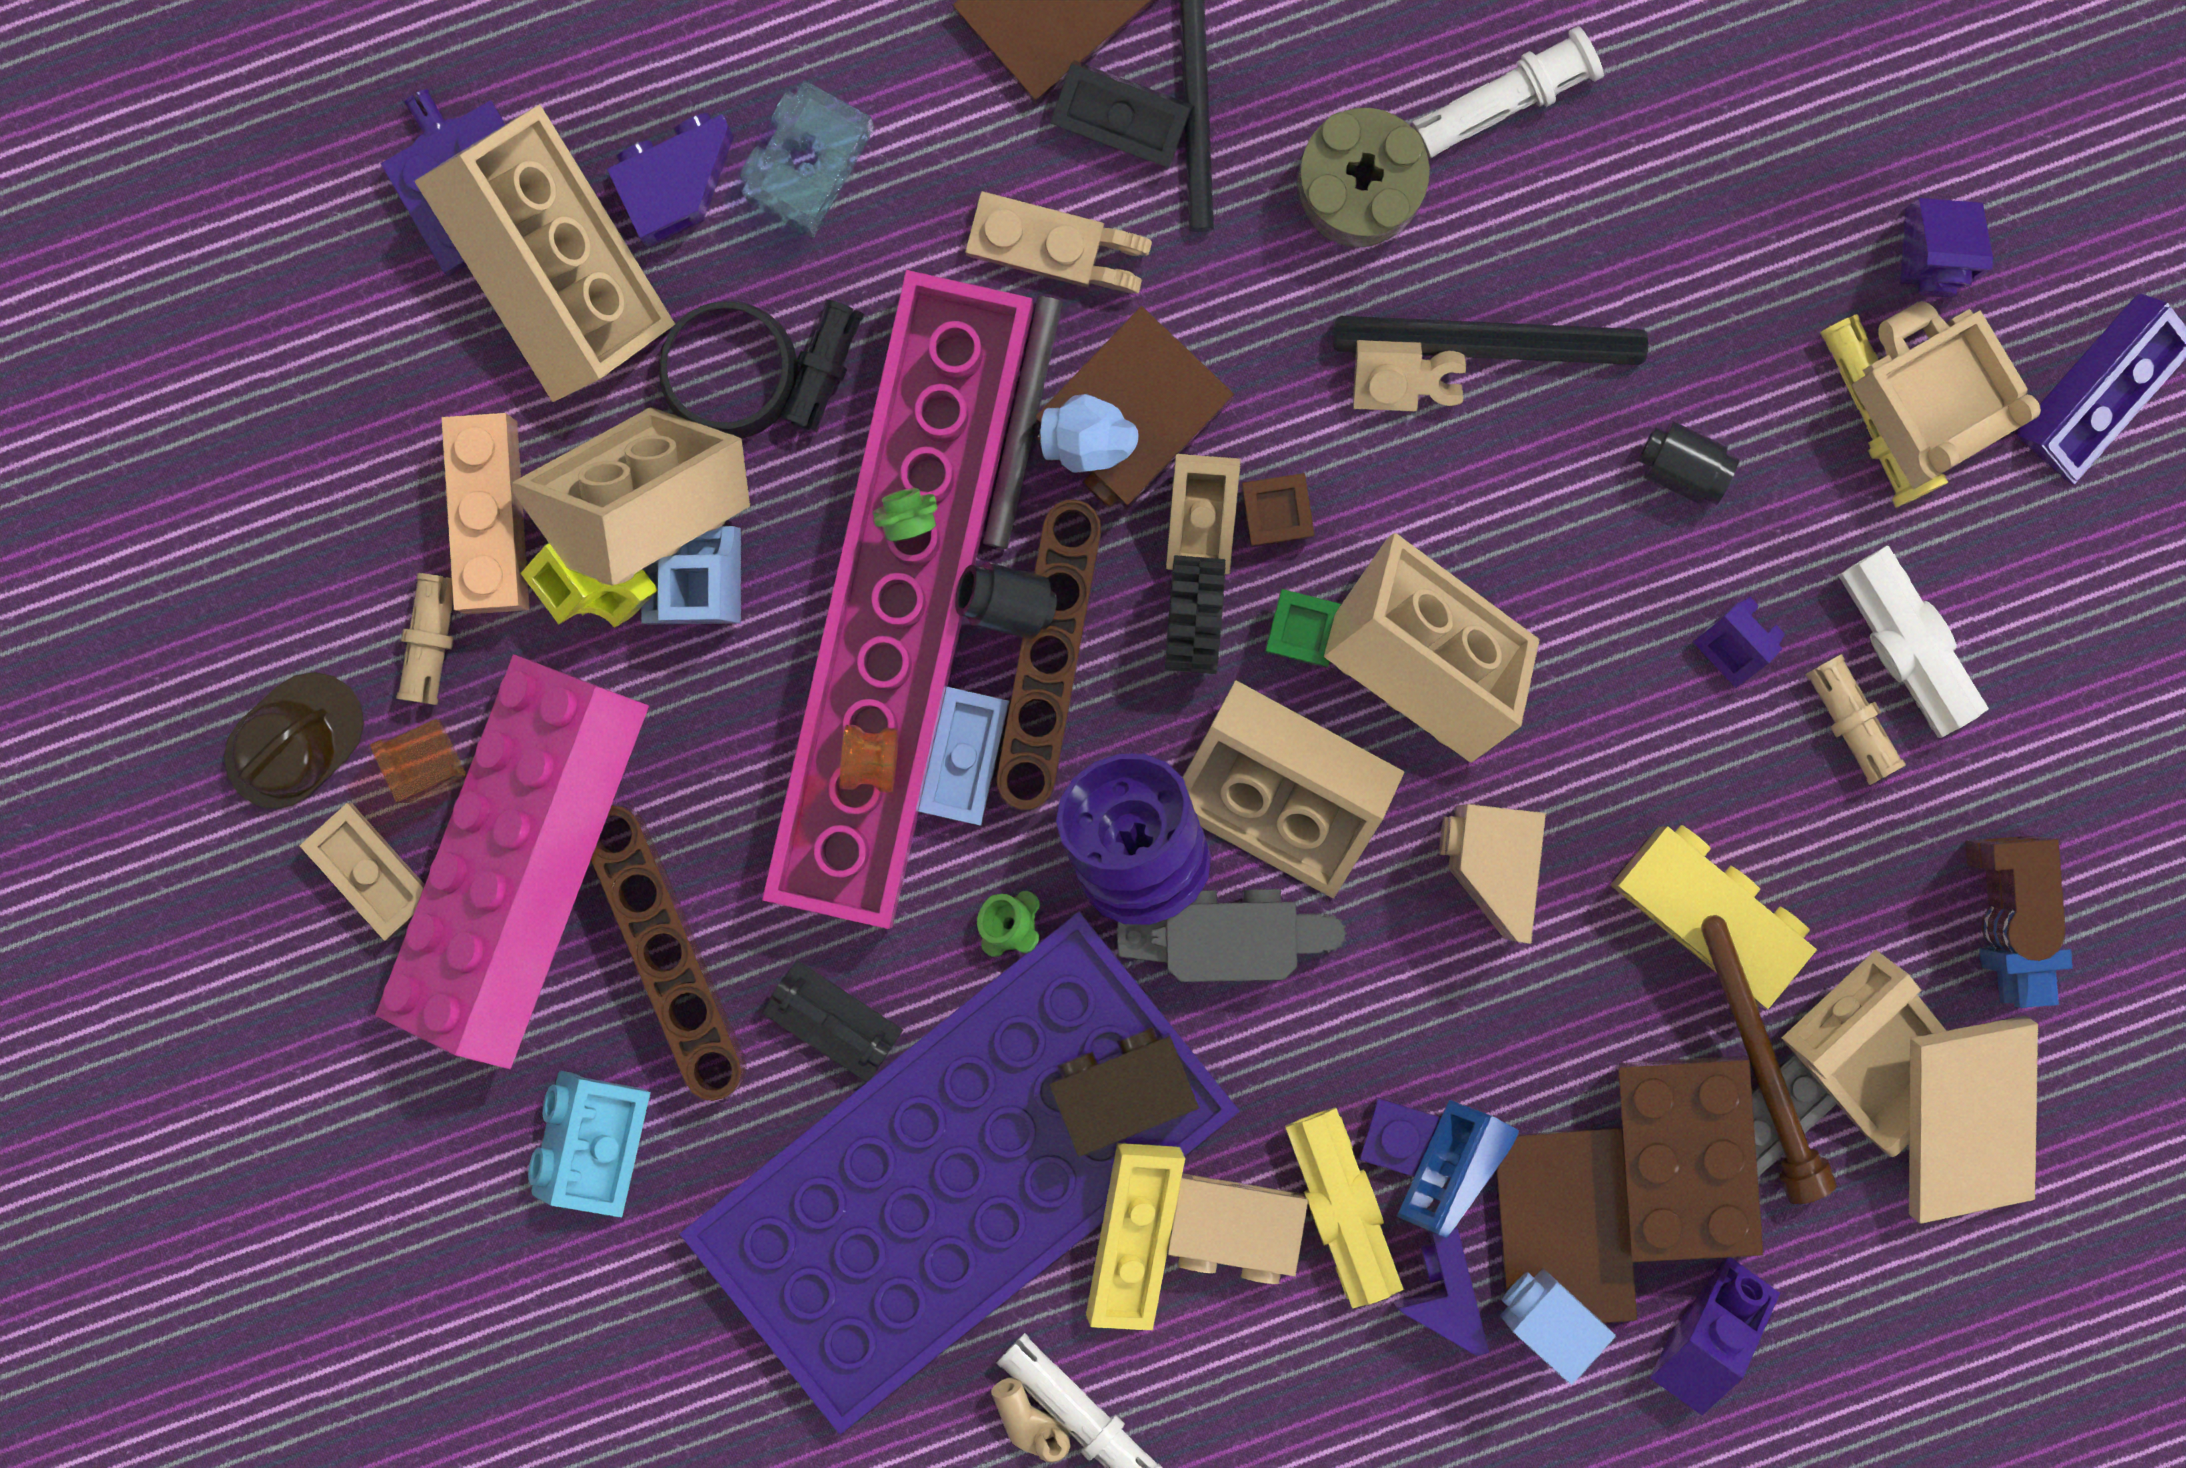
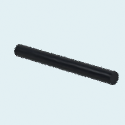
M1179 0L1183 101L1193 105L1185 126L1189 231L1206 232L1214 230L1205 0Z

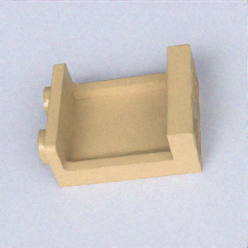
M1875 949L1794 1025L1782 1039L1859 1131L1887 1155L1895 1157L1910 1144V1038L1944 1032L1946 1029L1917 995L1921 989L1909 974Z

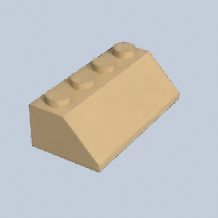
M540 104L414 181L552 402L600 380L675 325Z

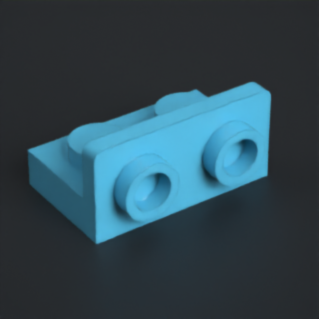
M559 1071L556 1085H551L548 1088L544 1098L543 1119L547 1124L542 1146L535 1149L529 1164L528 1179L530 1185H532V1195L550 1206L622 1217L651 1092L642 1088L583 1078L571 1072Z

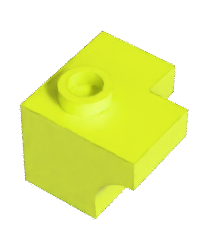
M550 543L545 545L520 573L558 624L563 623L576 614L581 613L583 616L587 613H592L603 617L615 628L633 617L658 591V588L643 569L636 572L630 580L615 584L614 586L600 583L597 579L568 569Z

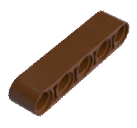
M1065 500L1056 504L1047 513L1042 529L1034 574L1045 576L1048 580L1057 576L1068 577L1077 584L1080 595L1077 602L1071 608L1055 611L1054 618L1047 629H1041L1033 639L1022 638L997 774V788L1001 797L1010 806L1020 810H1034L1043 806L1051 798L1056 784L1101 538V525L1096 511L1089 504L1080 500ZM1068 514H1077L1084 517L1091 527L1089 539L1078 547H1066L1060 544L1055 538L1054 527L1061 517ZM1044 639L1060 641L1068 652L1065 666L1053 674H1045L1038 671L1031 662L1033 647ZM1033 701L1048 703L1054 708L1056 713V724L1053 730L1042 737L1030 736L1020 726L1019 716L1022 709ZM1022 763H1031L1038 766L1045 777V785L1042 792L1031 800L1016 798L1008 787L1010 772Z
M611 805L606 820L613 816H620L625 819L631 827V841L624 850L614 853L604 847L599 836L591 861L686 1085L693 1094L701 1099L711 1101L724 1099L737 1090L745 1079L747 1066L744 1054L646 823L640 814L631 808ZM636 875H645L656 886V901L651 908L644 912L636 911L630 907L625 899V887L628 881ZM662 933L673 936L681 945V960L672 970L660 969L654 965L650 958V944L655 937ZM684 993L696 994L706 1004V1020L699 1028H686L679 1024L675 1018V1002ZM710 1052L720 1053L731 1063L732 1075L726 1086L718 1088L709 1086L700 1077L699 1064L705 1054Z

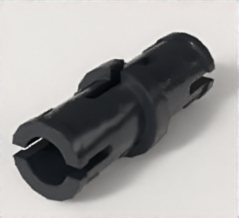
M826 299L819 324L807 352L801 350L796 363L801 367L791 394L779 417L785 421H791L793 425L816 433L819 430L824 410L837 380L841 382L844 380L847 368L843 367L854 335L864 317L862 312L853 311V308L830 299Z

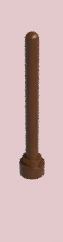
M1710 915L1703 920L1701 931L1786 1157L1781 1162L1783 1171L1779 1176L1788 1201L1792 1204H1806L1820 1200L1831 1194L1837 1187L1828 1159L1820 1157L1816 1149H1810L1726 921L1718 915Z

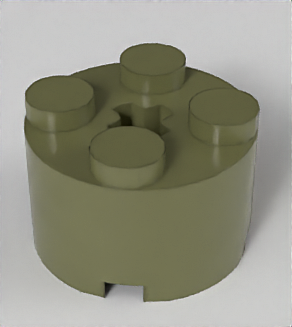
M1355 108L1331 115L1308 141L1297 177L1299 200L1315 228L1324 237L1344 246L1361 248L1377 245L1401 232L1413 220L1428 188L1429 160L1421 135L1401 118L1380 109ZM1358 166H1365L1370 169V177L1378 181H1371L1367 191H1362L1355 188L1356 178L1346 173H1355Z

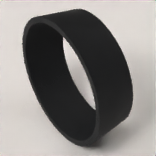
M741 302L709 303L687 313L670 331L660 358V384L666 402L676 416L742 439L762 432L779 419L798 374L797 355L785 329L765 311ZM720 308L742 310L761 320L776 338L782 358L781 378L773 397L757 413L734 422H714L701 418L689 411L673 392L667 372L669 349L679 331L700 314Z

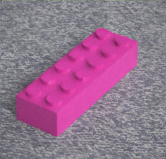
M513 654L505 677L500 684L499 692L484 732L478 742L476 753L463 787L455 802L453 813L437 855L431 865L430 873L416 910L408 925L406 936L390 978L385 985L375 1016L453 1055L511 1069L649 705Z

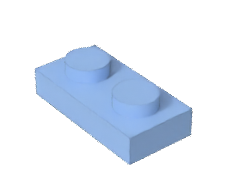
M951 687L946 688L919 812L982 825L1009 707L1008 700Z

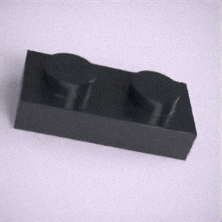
M1074 60L1070 65L1050 123L1169 168L1173 162L1193 105Z

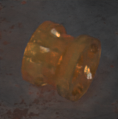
M845 725L841 753L840 789L854 790L860 784L874 785L879 792L893 793L898 756V729L884 728L876 734L865 733L857 725Z

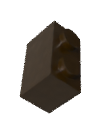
M1150 1027L1118 1040L1120 1053L1097 1061L1093 1051L1057 1065L1061 1076L1050 1080L1049 1085L1078 1157L1199 1109L1169 1033L1157 1037L1154 1028Z

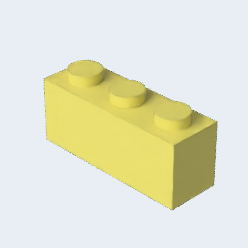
M1680 825L1674 832L1668 826H1659L1612 882L1611 886L1715 972V966L1701 931V924L1710 915L1722 917L1728 926L1757 1007L1769 1009L1817 951L1814 946L1804 939L1810 929L1780 906L1775 913H1772L1754 898L1760 891V888L1735 867L1730 865L1725 873L1705 857L1711 848L1691 830Z

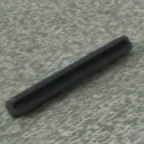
M1362 316L1337 317L1333 324L1332 337L1333 347L1338 352H1356L1357 340L1421 343L1422 355L1435 356L1445 351H1456L1469 358L1640 365L1644 363L1647 359L1649 344L1647 331L1643 329Z

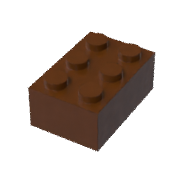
M1748 1055L1619 1063L1632 1262L1763 1256L1750 1061Z

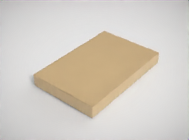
M2028 1016L1910 1038L1909 1215L1920 1224L2035 1200L2038 1023Z

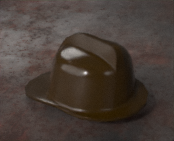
M311 672L294 675L278 685L238 722L227 739L224 754L226 772L237 793L254 805L270 809L294 806L308 797L348 760L359 745L364 727L361 703L348 685L335 676Z

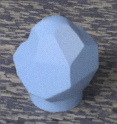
M1087 394L1072 396L1061 408H1046L1042 416L1041 447L1044 458L1046 460H1061V464L1073 473L1109 469L1128 458L1138 443L1139 436L1136 426L1124 419L1117 407Z

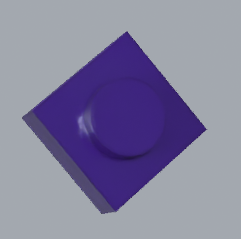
M1376 1097L1358 1156L1359 1160L1415 1177L1435 1133L1440 1117Z

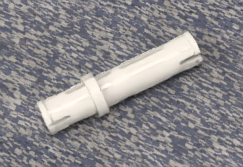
M1026 1333L996 1362L1013 1378L1021 1381L1024 1389L1083 1446L1080 1452L1089 1461L1095 1457L1105 1468H1163L1122 1430L1125 1423L1118 1416L1114 1415L1110 1418L1029 1339Z

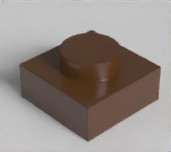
M1305 473L1243 482L1241 484L1250 547L1314 538L1315 534Z

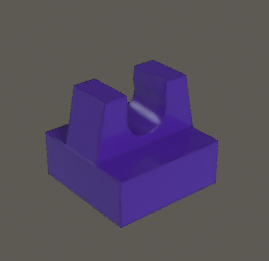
M1751 597L1741 603L1738 602L1706 627L1693 641L1699 650L1735 688L1775 658L1782 650L1779 644L1785 635L1777 625L1766 632L1751 616L1759 607Z

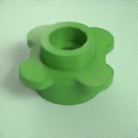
M911 488L887 495L882 499L883 507L872 512L875 526L883 527L886 540L897 541L915 537L932 530L936 526L933 512L938 508L934 494L921 495L918 488Z
M1022 891L1017 897L997 894L990 896L985 901L978 913L977 928L983 938L981 946L986 954L992 957H999L1004 951L1014 949L1022 953H1029L1036 947L1039 935L1035 931L1034 918L1040 903L1035 894L1029 891ZM1011 919H1014L1013 927L1008 929Z

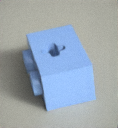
M1544 1268L1535 1277L1528 1272L1523 1274L1510 1287L1502 1299L1508 1307L1500 1316L1509 1328L1571 1385L1574 1384L1616 1337L1597 1316Z

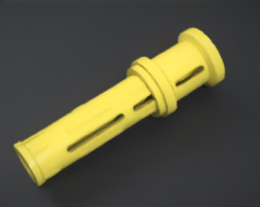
M1858 314L1821 331L1820 334L1832 353L1854 403L1867 425L1872 441L1868 443L1870 447L1868 452L1872 459L1880 460L1896 493L1892 498L1895 508L1947 484L1948 481L1945 475L1940 474L1916 489L1912 488L1851 384L1865 376L1862 370L1879 360L1866 336L1867 334Z

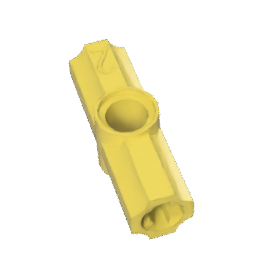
M1334 1107L1317 1112L1286 1125L1285 1129L1308 1188L1307 1191H1304L1306 1198H1308V1206L1323 1245H1329L1336 1264L1337 1274L1352 1309L1376 1303L1404 1290L1380 1225L1384 1224L1377 1200L1364 1169L1359 1170L1352 1151V1144L1337 1108Z

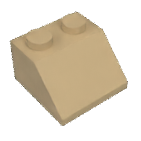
M1470 804L1456 805L1455 815L1450 817L1444 816L1440 836V855L1450 856L1448 869L1504 939L1531 943L1546 813Z

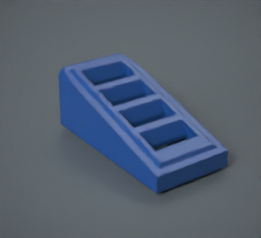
M1449 1100L1397 1217L1448 1238L1510 1151L1519 1130L1489 1114ZM1448 1178H1451L1447 1188H1442ZM1433 1199L1441 1201L1436 1213L1427 1210Z

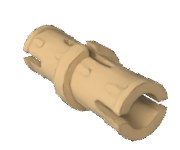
M417 573L416 579L418 581L410 628L403 629L401 641L407 642L400 688L396 699L438 705L439 699H437L445 649L452 650L454 637L448 636L453 606L452 578Z
M1841 654L1805 675L1808 680H1811L1835 722L1834 725L1830 726L1836 738L1840 735L1844 737L1866 775L1868 784L1871 785L1906 764L1903 759L1901 760L1876 715L1881 713L1876 702L1868 703Z

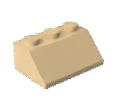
M653 407L642 411L512 482L515 497L566 567L597 579L600 583L612 586L630 580L639 570L662 557L677 553L684 544L707 531L720 528L725 524L726 520L750 507L742 439Z
M1394 532L1385 540L1335 613L1324 657L1336 665L1343 673L1351 676L1386 701L1390 707L1400 711L1429 732L1440 743L1448 746L1472 763L1521 727L1540 639Z
M1235 680L1182 778L1202 828L1334 899L1382 822L1404 775V771Z

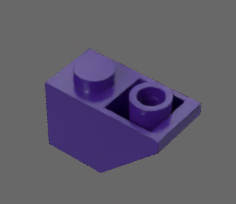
M708 113L691 117L675 127L674 131L677 136L656 146H653L650 140L632 145L617 155L618 164L607 168L638 236L646 247H650L704 221L734 138L723 114L713 119L710 118Z
M1918 198L1906 207L1901 284L1919 285L1918 294L1953 297L1957 296L1958 288L1971 287L1972 282L1992 270L1993 254L1983 203Z
M1725 1258L1669 1335L1650 1378L1700 1415L1705 1414L1743 1379L1780 1292L1733 1258Z

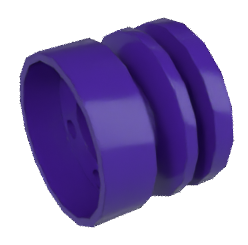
M1116 754L1093 762L1072 779L1060 798L1056 824L1062 844L1072 866L1075 868L1087 900L1101 915L1122 924L1151 925L1176 916L1197 899L1208 881L1212 856L1184 779L1167 762L1147 754Z

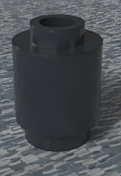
M1672 420L1665 431L1657 427L1653 428L1638 461L1648 465L1644 476L1645 479L1700 504L1705 499L1718 505L1731 483L1739 463V458L1726 453L1728 446Z
M985 562L981 567L969 565L961 575L955 597L957 614L968 617L971 625L1027 639H1033L1041 629H1047L1050 626L1057 605L1056 594L1050 590V583L1047 577L990 562Z

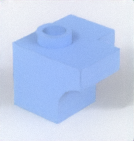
M721 526L718 529L707 531L681 546L677 553L662 557L643 568L658 588V591L642 606L643 624L741 623V528Z

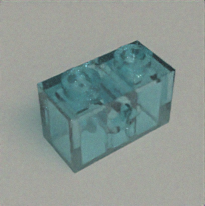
M804 80L796 94L787 91L780 100L770 122L771 125L777 128L765 150L759 146L754 148L741 171L739 179L746 183L742 193L748 203L814 238L875 128L869 115ZM811 143L817 162L814 165L803 162L797 171L794 170L795 165L789 154L790 151L794 148L797 151L803 152L808 144Z

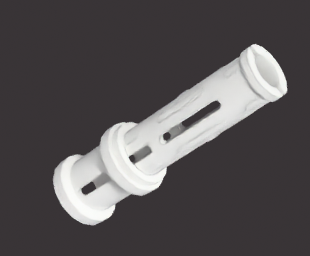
M1577 26L1569 31L1568 39L1537 55L1531 51L1523 54L1521 60L1517 61V68L1450 102L1443 108L1412 121V126L1421 135L1427 156L1431 159L1438 153L1450 148V146L1483 131L1521 109H1525L1534 103L1539 107L1542 105L1547 107L1556 102L1557 94L1581 81L1590 78L1595 82L1603 78V68L1591 41L1582 28Z

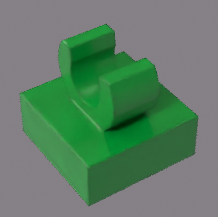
M1281 589L1265 652L1327 668L1329 660L1324 657L1335 613L1342 604Z

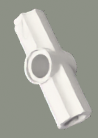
M1889 546L1883 547L1838 575L1873 631L1870 635L1871 643L1881 662L1894 679L1900 683L1904 682L1916 701L1918 708H1920L1927 719L1930 728L1938 738L1944 737L1965 726L1989 709L1954 653V650L1957 648L1956 642L1948 625L1932 604L1922 601L1910 582L1909 576L1901 567Z

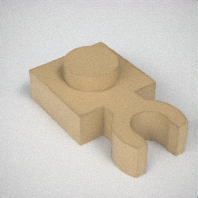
M1357 340L1353 389L1354 409L1417 411L1419 395H1430L1434 401L1442 405L1453 406L1463 403L1462 385L1445 384L1440 379L1443 375L1451 372L1457 374L1465 373V355L1456 351H1445L1435 355L1431 360H1422L1421 343Z

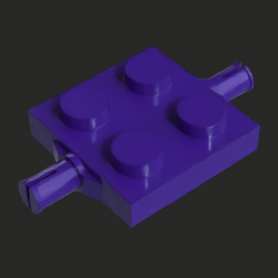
M424 89L416 92L426 109L427 116L413 95L404 102L423 134L416 139L412 146L382 162L381 165L443 273L450 276L467 265L414 181L457 153L506 125L491 100L460 118L447 119L445 121L430 96L429 90Z

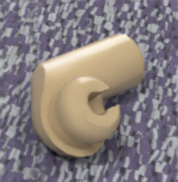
M1006 1378L993 1386L991 1393L1012 1443L1026 1452L1038 1455L1045 1462L1054 1463L1065 1458L1070 1449L1069 1432L1052 1415L1030 1405L1022 1382L1015 1378Z

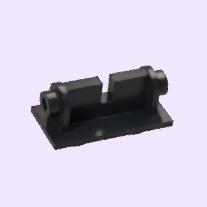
M796 960L787 976L781 980L771 995L770 1002L762 1012V1014L865 1082L872 1079L904 1030L799 960Z

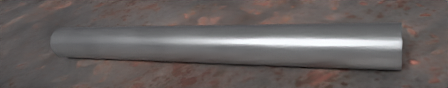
M1038 296L983 544L1008 549L1036 425L1035 416L1039 411L1063 302L1058 299Z

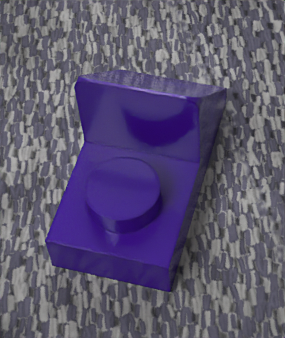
M1455 1226L1448 1238L1428 1231L1431 1243L1420 1246L1429 1283L1441 1281L1443 1289L1398 1300L1394 1304L1400 1312L1476 1356L1488 1354L1489 1349L1458 1227Z

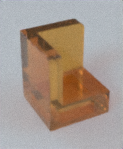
M441 719L431 720L391 740L381 739L370 744L371 750L396 803H412L467 776Z

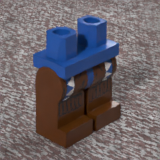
M2028 835L1965 841L1967 866L1983 868L1986 871L1989 908H1987L1982 918L1981 930L1985 941L1990 947L1979 948L1980 966L1997 971L1999 1002L2014 1003L2015 1007L2018 1008L2059 1005L2056 970L2073 969L2071 949L2061 947L2064 943L2066 929L2059 839Z

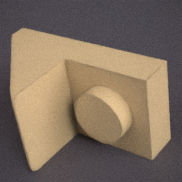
M1176 454L1166 569L1173 570L1174 555L1225 559V574H1230L1240 459Z

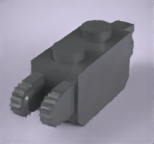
M1281 889L1243 890V902L1217 903V890H1201L1197 899L1174 917L1151 925L1122 924L1118 922L1117 928L1120 957L1167 963L1168 970L1181 982L1285 980L1297 967V954L1322 953L1323 950L1327 953L1330 950L1336 951L1337 947H1342V942L1346 941L1344 937L1347 932L1344 930L1346 925H1342V920L1336 919L1335 915L1329 916L1325 913L1323 916L1321 914H1296V902L1281 901Z

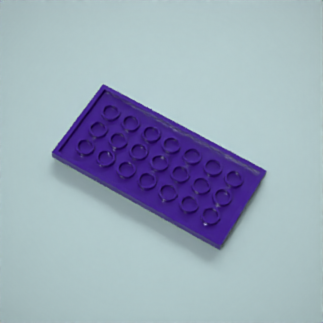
M1078 911L1036 945L1031 952L1026 953L685 1228L679 1235L839 1434H842L1103 1223L1117 1143L1180 1147L1185 1156L1239 1113L1240 1110L1080 911ZM1150 1027L1154 1028L1157 1037L1169 1033L1199 1109L1078 1157L1049 1085L1050 1080L1061 1076L1057 1065L1093 1051L1097 1061L1120 1053L1118 1040Z

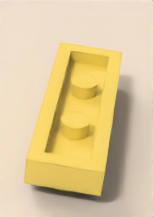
M1117 1143L1086 1311L1090 1327L1153 1330L1185 1157L1180 1147Z

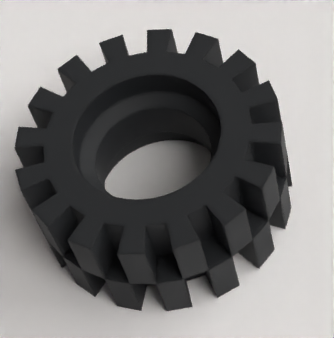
M1174 555L1165 670L1217 674L1224 602L1225 559Z

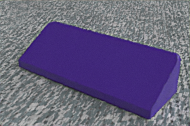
M2138 294L2041 402L2039 417L2018 428L2016 434L2024 444L2066 481L2075 484L2186 359L2185 324L2167 302L2145 294Z

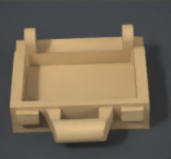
M1924 301L1911 305L1880 324L1879 339L1885 348L1887 356L1862 370L1865 376L1851 384L1913 489L2039 417L2041 412L2038 401L2033 396L2026 395L2028 391L2026 385L1981 310L1973 314L1969 309L1950 321L1945 322L1938 315L1936 309ZM1923 329L1929 339L1910 350L1904 339Z

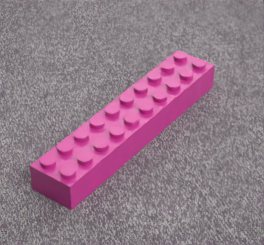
M906 270L763 894V901L886 929L893 928L919 814L920 801L963 621V616L958 615L955 608L956 591L964 570L969 565L976 564L1033 313L1032 298ZM911 488H918L921 495H935L938 509L933 512L936 526L932 530L908 539L889 541L886 540L883 527L875 526L872 512L883 507L882 499L887 495Z

